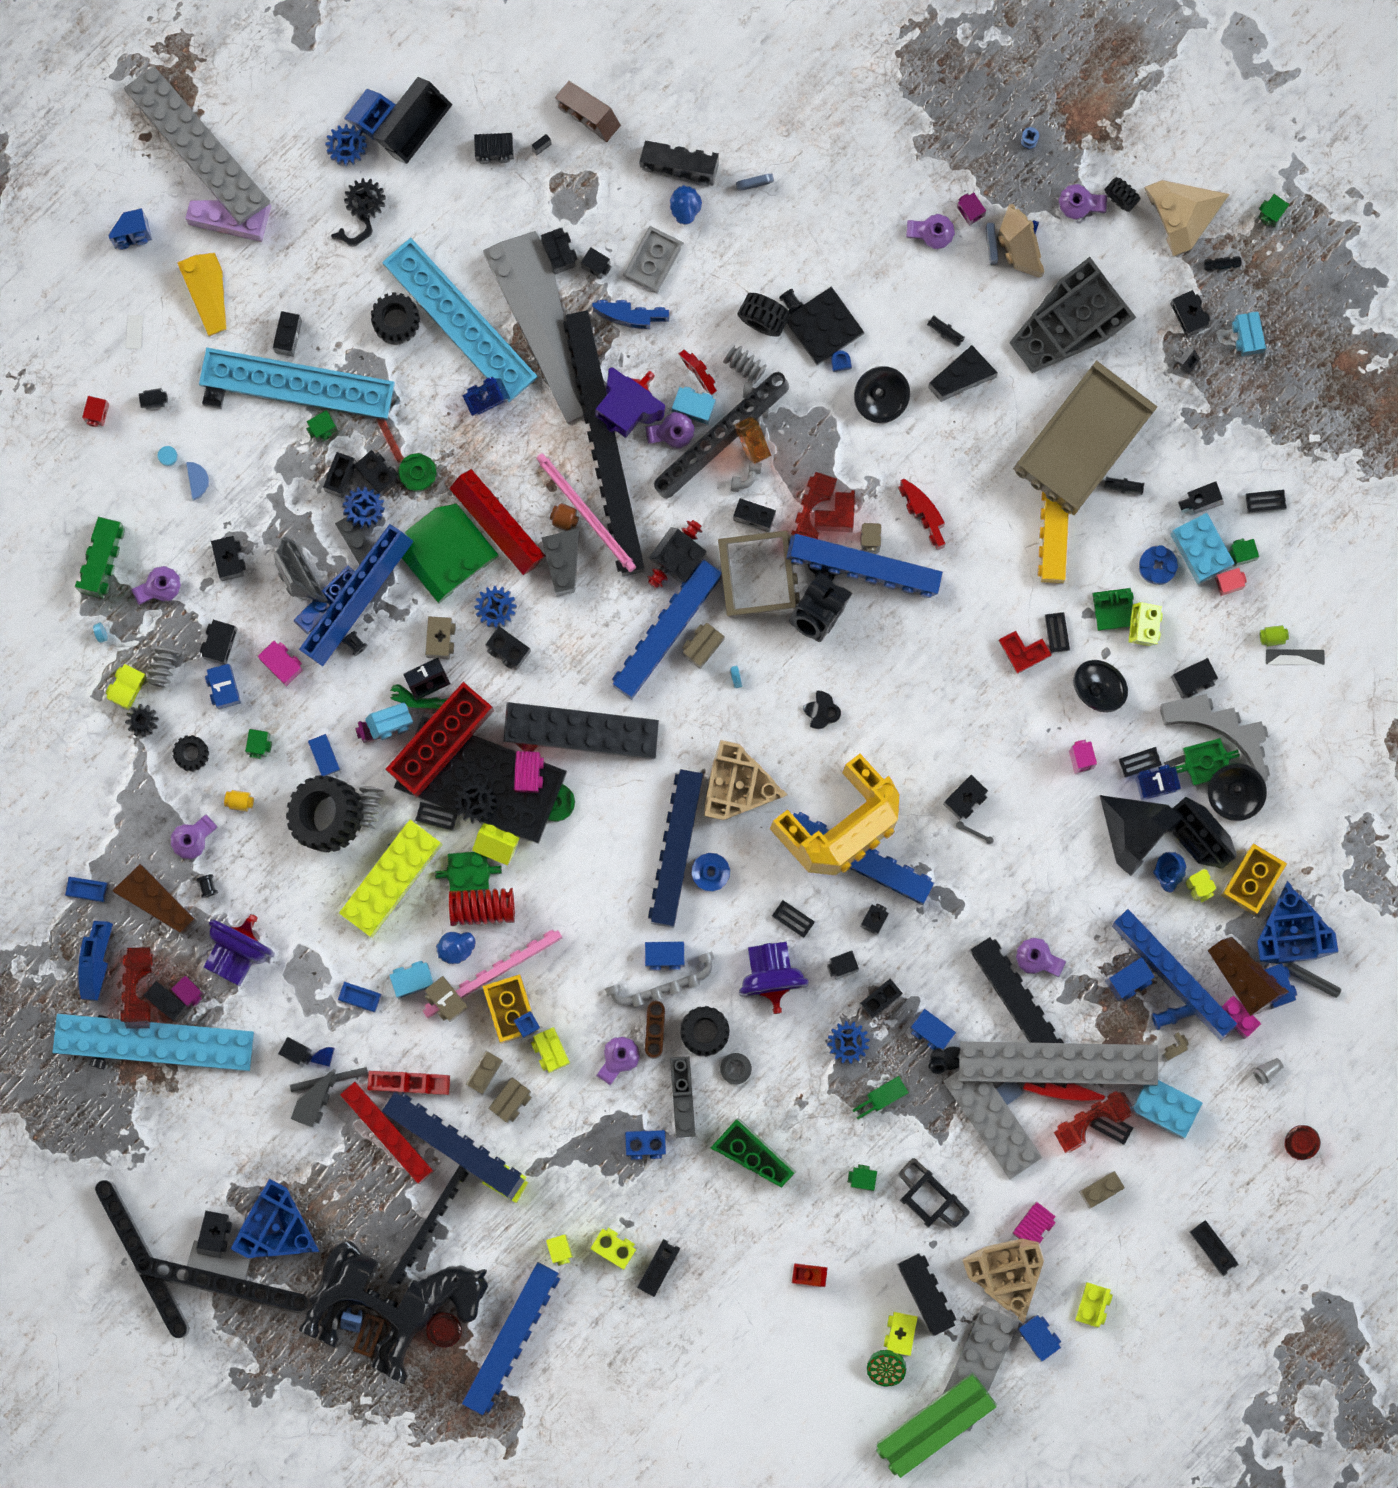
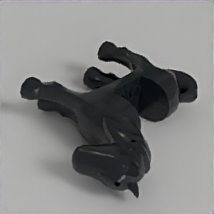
M351 1241L340 1243L329 1254L323 1267L320 1286L309 1298V1302L313 1306L307 1312L306 1319L299 1328V1331L316 1339L319 1334L318 1322L323 1313L328 1309L326 1317L320 1323L322 1331L318 1339L332 1347H336L339 1340L336 1333L337 1324L343 1312L354 1304L365 1305L380 1315L392 1327L390 1333L377 1343L375 1347L376 1358L370 1366L387 1374L391 1379L405 1384L407 1374L404 1370L403 1362L407 1349L415 1334L427 1325L440 1306L451 1299L456 1307L458 1318L463 1323H469L476 1319L480 1299H482L488 1288V1283L484 1278L487 1273L486 1269L476 1272L462 1265L449 1266L419 1282L413 1280L399 1307H397V1302L389 1298L385 1300L379 1298L380 1293L372 1289L366 1291L379 1262L363 1255Z

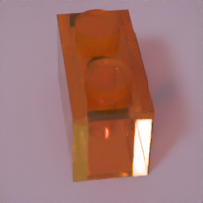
M751 416L734 424L745 454L752 463L756 464L772 456L757 420Z

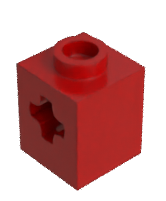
M92 396L87 397L82 416L87 425L92 427L104 426L109 408L108 401Z

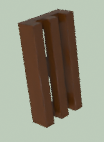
M366 1313L353 1351L372 1358L386 1320ZM372 1319L373 1321L362 1350L358 1349L368 1321ZM376 1322H380L370 1351L366 1352Z

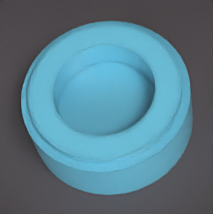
M164 446L158 452V459L164 466H172L176 463L178 454L173 447Z
M101 622L95 624L93 631L98 642L107 641L108 637Z

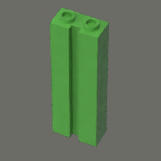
M972 1372L877 1442L876 1446L878 1449L876 1451L882 1459L887 1458L890 1462V1465H888L890 1471L894 1475L898 1474L901 1478L994 1410L997 1404Z

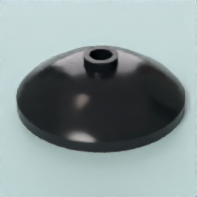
M878 366L865 372L858 380L854 390V403L858 412L864 418L874 423H887L895 420L905 411L910 400V387L907 379L900 371L889 366ZM877 389H881L879 394H876Z
M1089 660L1082 663L1075 671L1073 677L1075 691L1088 707L1099 712L1108 713L1120 709L1126 702L1128 697L1126 680L1120 671L1111 664L1101 660Z
M1233 763L1221 767L1214 773L1208 785V799L1212 808L1217 814L1228 820L1242 821L1255 816L1264 806L1267 797V787L1262 775L1253 767L1242 763ZM1239 786L1241 790L1237 792L1234 790V787Z

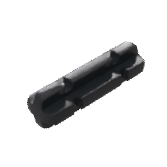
M1240 256L1204 260V269L1206 271L1213 268L1215 270L1231 268V266L1237 268L1242 265Z

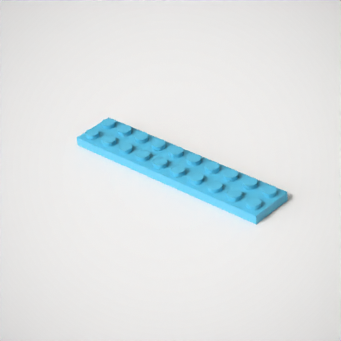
M409 238L382 262L509 403L538 378L412 238Z
M206 347L199 386L388 420L395 382Z
M57 1014L53 1054L250 1071L254 1031Z

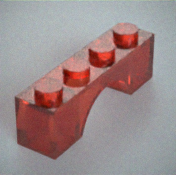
M815 472L814 477L810 476L807 487L810 489L808 495L804 494L801 505L804 507L802 513L798 512L795 523L798 526L796 531L792 530V536L799 534L814 539L819 538V532L811 523L810 513L817 504L823 501H831L837 484V478Z
M150 947L127 948V955H123V965L126 966V973L122 974V983L125 985V991H122L121 1000L124 1003V1010H121V1022H124L126 1029L150 1028V1006L148 1002L137 997L136 988L144 976L152 973L153 953Z
M1118 1091L1109 1094L1107 1096L1108 1100L1103 1103L1098 1101L1091 1105V1110L1088 1112L1082 1111L1076 1114L1073 1121L1069 1123L1065 1121L1058 1125V1130L1054 1134L1064 1152L1071 1153L1086 1144V1131L1093 1120L1099 1117H1107L1115 1123H1121L1136 1114L1125 1092L1118 1093Z

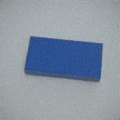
M326 734L308 741L322 776H328L340 771Z
M69 876L65 896L105 902L108 883Z
M344 982L338 1001L375 1013L382 994Z

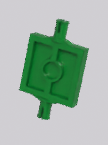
M1221 738L1184 747L1182 750L1185 764L1174 766V770H1176L1175 774L1187 771L1192 785L1195 786L1210 782L1217 770L1228 765L1229 760L1240 758V754H1237L1239 753L1238 749L1227 752L1223 747Z
M476 852L448 854L447 870L435 871V878H447L450 891H461V893L464 890L468 892L480 889L485 891L489 889L490 874H502V866L490 867L487 857Z

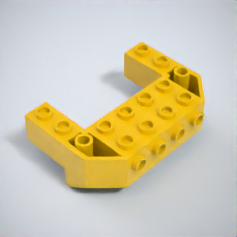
M861 753L845 765L842 773L866 799L863 805L824 835L818 830L811 836L788 809L774 819L771 824L770 830L808 873L837 875L840 872L845 873L852 866V862L855 860L857 862L866 855V851L869 849L874 850L881 843V839L884 837L888 839L895 832L894 828L898 821L900 794L889 776L883 779Z

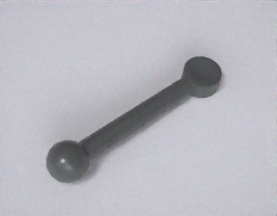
M961 821L956 824L958 829H964L986 840L988 844H992L994 841L991 836L987 837L965 826Z

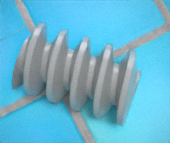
M735 346L732 347L724 358L723 363L727 364L730 362V368L736 367V373L742 371L741 376L743 378L748 376V382L755 380V384L765 372L767 365L765 364L760 367V359L753 362L755 356L752 355L748 358V350L741 353L743 346L737 349Z
M160 646L161 648H155L154 650L159 655L152 656V659L156 662L150 663V667L154 670L148 671V674L152 677L146 678V682L154 686L167 688L164 684L171 683V681L166 677L173 676L168 670L175 669L171 661H177L173 654H179L180 652L166 646Z
M371 786L359 787V790L364 793L359 794L361 797L360 802L363 803L364 807L361 810V814H364V819L360 821V825L375 829L371 822H376L377 819L372 817V815L379 814L374 807L381 805L376 802V799H382L378 792L384 790Z

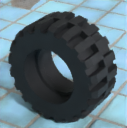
M318 775L314 779L311 777L304 781L305 784L300 783L296 787L298 790L292 792L290 796L292 798L291 802L287 803L286 808H289V811L286 813V819L289 820V823H287L288 829L293 831L291 835L301 845L317 851L329 853L330 851H339L340 847H347L350 844L348 841H353L357 837L355 834L362 827L360 821L364 819V814H361V810L364 807L363 803L359 802L361 800L359 793L355 792V788L352 785L331 776ZM332 797L336 807L335 817L326 829L318 831L314 822L316 808L322 800Z

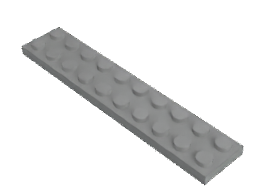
M155 66L124 87L129 97L239 225L270 204V200Z
M960 1041L959 1081L1158 1085V1045Z

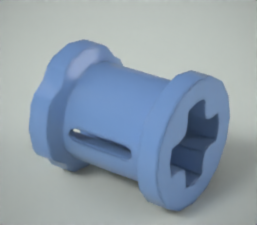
M1029 127L1023 131L1021 144L1024 148L1033 149L1036 147L1039 139L1037 129Z

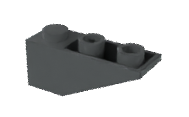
M335 1069L331 1070L297 1100L291 1116L292 1120L310 1127H314L316 1123L320 1124L323 1117L322 1107L327 1105L330 1094L327 1093L329 1088L334 1086L337 1079Z

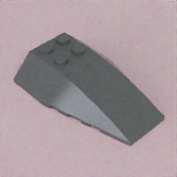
M1089 257L1056 283L1052 291L1045 297L1044 301L1009 343L1030 371L1035 373L1107 341L1133 321L1136 316L1091 257Z

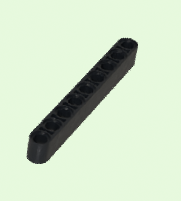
M781 372L771 374L657 477L654 487L659 495L663 498L672 497L787 393L789 383ZM778 381H783L781 385L775 386ZM768 394L767 398L761 399L762 395ZM749 407H754L751 412H747ZM735 420H740L738 424L732 425ZM725 432L724 437L718 438L721 433ZM711 445V448L708 451H704V448L706 446ZM697 458L695 463L689 464L692 459ZM679 471H683L679 477H675ZM668 484L665 490H661L663 485Z
M107 1180L99 1181L95 1186L96 1194L134 1266L138 1256L142 1253L153 1258L114 1183ZM104 1184L110 1186V1192L106 1195L101 1192V1187ZM114 1201L119 1203L117 1212H112L110 1209V1205ZM125 1218L128 1220L129 1225L123 1230L120 1228L119 1222ZM131 1236H135L138 1239L135 1247H131L128 1243ZM147 1261L143 1265L138 1264V1268L142 1271H146L150 1267ZM158 1268V1269H157L158 1273H159L160 1275H162L161 1271H160L159 1268ZM139 1274L170 1334L175 1338L187 1336L190 1329L189 1324L166 1281L155 1279V1281L150 1282L146 1276ZM160 1288L164 1289L166 1293L162 1300L156 1296V1292ZM168 1306H172L175 1309V1314L172 1317H168L165 1313ZM178 1323L184 1326V1332L181 1335L175 1332V1326Z
M141 1256L135 1262V1270L142 1276L294 1313H301L308 1306L307 1297L300 1293L148 1256ZM147 1261L150 1265L149 1269L146 1271L140 1270L138 1268L139 1262ZM161 1265H165L169 1269L168 1274L165 1276L160 1275L157 1271ZM180 1270L187 1271L188 1278L186 1280L178 1279L177 1273ZM199 1275L207 1277L208 1282L205 1285L197 1283L196 1278ZM220 1279L227 1282V1287L223 1290L216 1287V1282ZM238 1284L245 1285L246 1293L238 1294L235 1291V1287ZM263 1289L266 1293L265 1298H256L255 1291ZM278 1293L283 1294L285 1297V1302L282 1304L274 1301V1296ZM297 1298H301L304 1301V1307L301 1309L296 1308L293 1304V1301Z

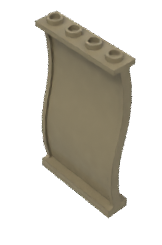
M1096 360L1016 463L1013 470H1015V473L1020 478L1031 482L1033 488L1044 492L1050 501L1061 505L1066 513L1075 515L1158 406Z

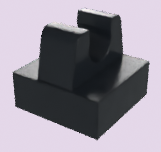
M1191 347L1187 349L1181 348L1180 351L1183 355L1180 358L1175 356L1174 360L1184 372L1190 374L1199 362L1200 357L1195 349Z
M206 386L202 405L222 409L226 391Z

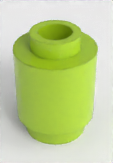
M1283 625L1264 627L1263 630H1260L1261 645H1266L1267 647L1286 644V640H1289L1288 629H1284Z

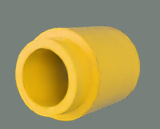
M236 790L226 792L224 799L225 807L248 812L249 808H253L254 797H251V793Z

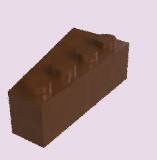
M141 864L112 890V892L183 935L197 922Z
M1233 937L1222 939L1207 950L1250 1016L1261 1013L1289 993L1285 987L1282 988L1276 982L1277 980L1262 968L1263 966L1258 961L1255 962L1249 956L1250 954Z

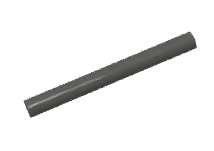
M367 1067L335 1074L337 1076L336 1082L368 1075ZM323 1077L291 1084V1092L312 1088Z

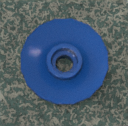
M706 853L695 860L691 874L693 881L699 888L713 892L720 890L727 884L730 878V867L721 855ZM712 869L715 874L708 876L707 871Z

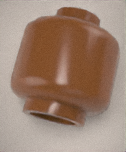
M564 503L558 506L555 505L550 515L552 525L564 531H569L572 527L576 528L580 518L577 516V509Z

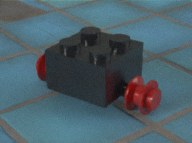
M694 520L691 522L686 521L688 527L681 528L682 531L678 528L670 527L649 557L651 561L660 567V569H652L654 574L647 576L649 579L648 583L656 589L658 587L663 588L662 581H668L666 573L679 582H685L707 552L694 541L698 539L696 534L703 532L700 529L702 526Z

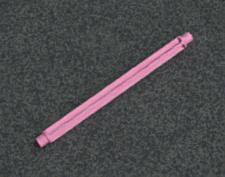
M543 453L538 455L536 459L540 466L618 558L622 566L626 567L629 572H632L636 568L632 562L633 560L625 553L554 467L550 459L546 458Z

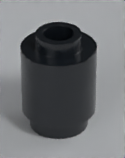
M162 388L144 390L143 393H139L141 408L148 410L165 407V403H168L167 392L163 391Z

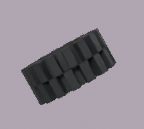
M1115 177L1104 189L1108 198H1111L1112 202H1115L1118 207L1120 206L1126 212H1130L1141 199L1136 190L1131 188L1130 184L1128 185L1126 181Z
M186 735L184 738L178 739V743L174 744L173 758L176 764L185 771L194 772V770H200L202 766L206 765L205 762H208V746L198 736ZM189 746H194L198 749V756L192 761L184 758V750Z

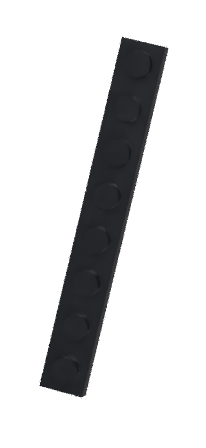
M461 1165L457 1168L388 1280L389 1284L396 1286L398 1283L401 1285L406 1277V1274H404L406 1268H411L417 1259L414 1255L418 1249L422 1251L426 1245L427 1240L425 1238L427 1234L434 1232L438 1225L436 1223L439 1215L443 1217L447 1211L448 1206L446 1204L448 1200L455 1198L459 1191L457 1189L460 1181L464 1183L468 1177L469 1172Z

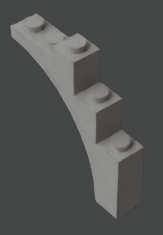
M1207 694L1167 702L1159 706L1164 725H1197L1223 735L1243 753L1250 766L1262 775L1264 781L1268 780V776H1270L1268 765H1264L1263 761L1265 751L1263 746L1259 745L1264 743L1266 737H1268L1267 728L1263 726L1262 721L1239 726V723H1241L1239 712H1235V708L1211 712L1213 710V703Z

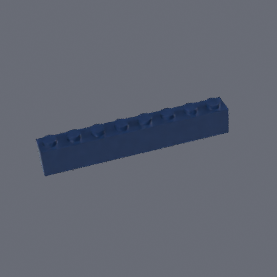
M680 769L679 774L675 773L673 785H677L676 793L672 792L670 804H673L672 812L668 811L666 823L670 824L668 831H664L663 842H666L665 850H661L659 856L662 866L661 869H657L655 878L659 882L658 887L653 888L652 899L655 900L654 907H650L648 914L651 924L675 927L703 773Z
M394 1092L382 1110L384 1114L510 1200L513 1199L525 1181L520 1177L521 1172L513 1167L510 1170L504 1166L506 1164L505 1161L497 1156L495 1159L490 1157V1151L483 1146L475 1147L473 1145L474 1140L466 1135L463 1138L457 1134L459 1130L450 1124L447 1127L443 1125V1119L434 1113L432 1116L426 1113L427 1108L419 1103L416 1106L410 1102L412 1098L402 1092L399 1095Z

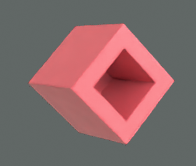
M1239 568L1217 574L1215 577L1221 596L1242 590L1245 587V583H1247L1244 572H1240Z

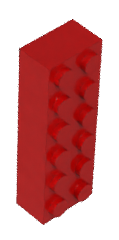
M462 682L385 770L417 798L494 712L493 707L465 682Z

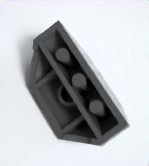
M283 537L274 552V559L279 571L278 576L285 582L287 592L292 597L295 596L302 600L327 602L328 600L295 541Z

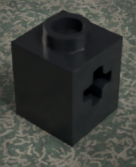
M590 247L581 261V268L599 279L603 275L606 276L612 266H610V258Z
M878 903L876 906L872 904L860 927L878 936L889 915L886 912L887 908ZM879 914V919L881 921H876L875 923H873V918L870 916Z

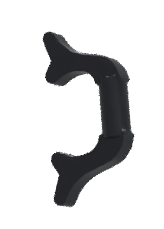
M362 216L360 220L365 223L366 229L355 238H348L345 235L344 229L340 228L338 233L331 235L332 239H340L349 246H358L359 243L372 235L373 229L370 223V216L368 220L365 219V216Z

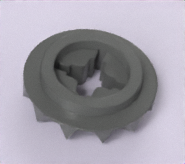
M740 1053L727 1055L722 1060L720 1066L723 1079L730 1084L738 1085L744 1083L750 1077L752 1071L749 1059ZM730 1062L736 1066L743 1063L739 1069L741 1076L736 1072L729 1075L732 1070Z

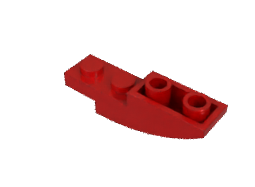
M906 479L900 480L898 489L901 496L907 499L906 507L909 514H913L915 518L923 517L921 522L924 529L928 528L930 532L928 538L932 547L936 546L937 550L945 548L946 543L939 530L945 525L941 514L932 501L918 487Z

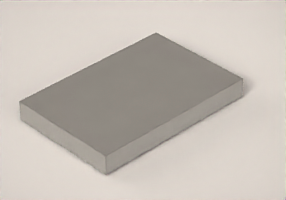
M649 226L623 276L658 293L684 242Z
M194 1240L187 1266L243 1280L246 1279L251 1258H246L230 1249L222 1252L221 1258L197 1254L196 1247L198 1241ZM185 1271V1274H184V1278H183V1279H187V1278H188V1273H187V1271ZM199 1275L196 1281L197 1283L206 1284L208 1279L205 1275ZM220 1279L216 1282V1287L225 1289L227 1282ZM238 1284L235 1287V1291L241 1294L244 1285Z

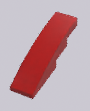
M390 1071L368 1072L367 1090L449 1095L450 1075Z
M1024 1083L1022 1088L1024 1091L1042 1097L1065 1101H1102L1105 1098L1102 1094L1072 1083H1066L1065 1088L1053 1083H1045L1044 1088L1031 1083Z

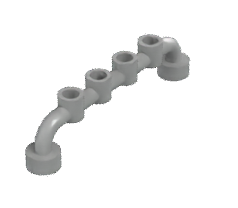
M752 383L744 384L743 398H746L756 389L753 388ZM769 409L755 421L748 478L745 481H740L741 477L733 476L731 482V491L739 492V489L750 487L755 481L756 474L761 473L762 463L758 462V456H762L764 451V444H760L761 437H765L767 426L763 425V418L768 417Z
M713 952L697 956L699 963H704V969L699 973L627 998H622L618 992L622 991L620 984L605 988L607 996L611 995L613 1000L619 1005L633 1004L634 1007L645 1004V999L652 998V1001L663 998L662 993L670 991L671 995L682 991V986L689 985V988L700 985V980L705 979L711 973V960L715 959Z

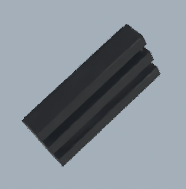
M1285 490L1246 493L1247 513L1286 510ZM1280 495V498L1250 501V498ZM1281 502V505L1251 508V505Z
M1065 613L1046 614L1045 622L1050 653L1070 651ZM1057 617L1061 618L1065 647H1061ZM1050 618H1053L1057 648H1054Z
M1156 747L1118 759L1125 778L1162 766ZM1150 753H1153L1154 755L1126 765L1124 764L1125 761L1132 760ZM1152 760L1156 761L1154 764L1130 772L1126 770Z
M420 802L415 821L453 831L458 814L446 808ZM423 808L453 815V818L423 811ZM421 815L451 822V825L423 819Z
M782 900L772 915L773 918L805 938L815 921L784 900ZM783 906H785L790 911H792L793 913L807 921L809 925H805L797 918L783 910ZM778 913H782L790 920L804 928L805 931H800L792 924L778 916Z
M1098 1109L1089 1125L1125 1145L1134 1128L1101 1109ZM1102 1115L1128 1129L1127 1132L1099 1118V1116ZM1096 1121L1123 1135V1139L1095 1124Z

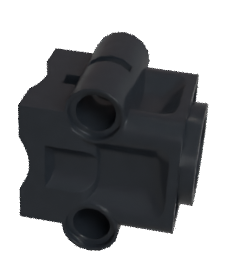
M820 572L815 580L811 582L804 596L795 607L789 622L802 635L821 642L843 613L852 592L844 587L835 585L827 576Z

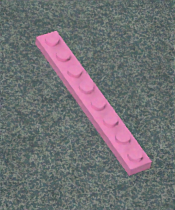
M553 929L543 935L544 938L537 942L535 939L526 945L527 949L522 952L517 950L510 954V959L507 961L500 960L492 965L494 968L490 971L483 970L478 973L475 980L471 982L466 980L459 985L460 989L456 990L457 994L461 999L561 940L560 932L558 930L554 932ZM428 1003L425 1005L426 1009L423 1012L427 1018H430L437 1014V1011L440 1009L436 1004L431 1006Z

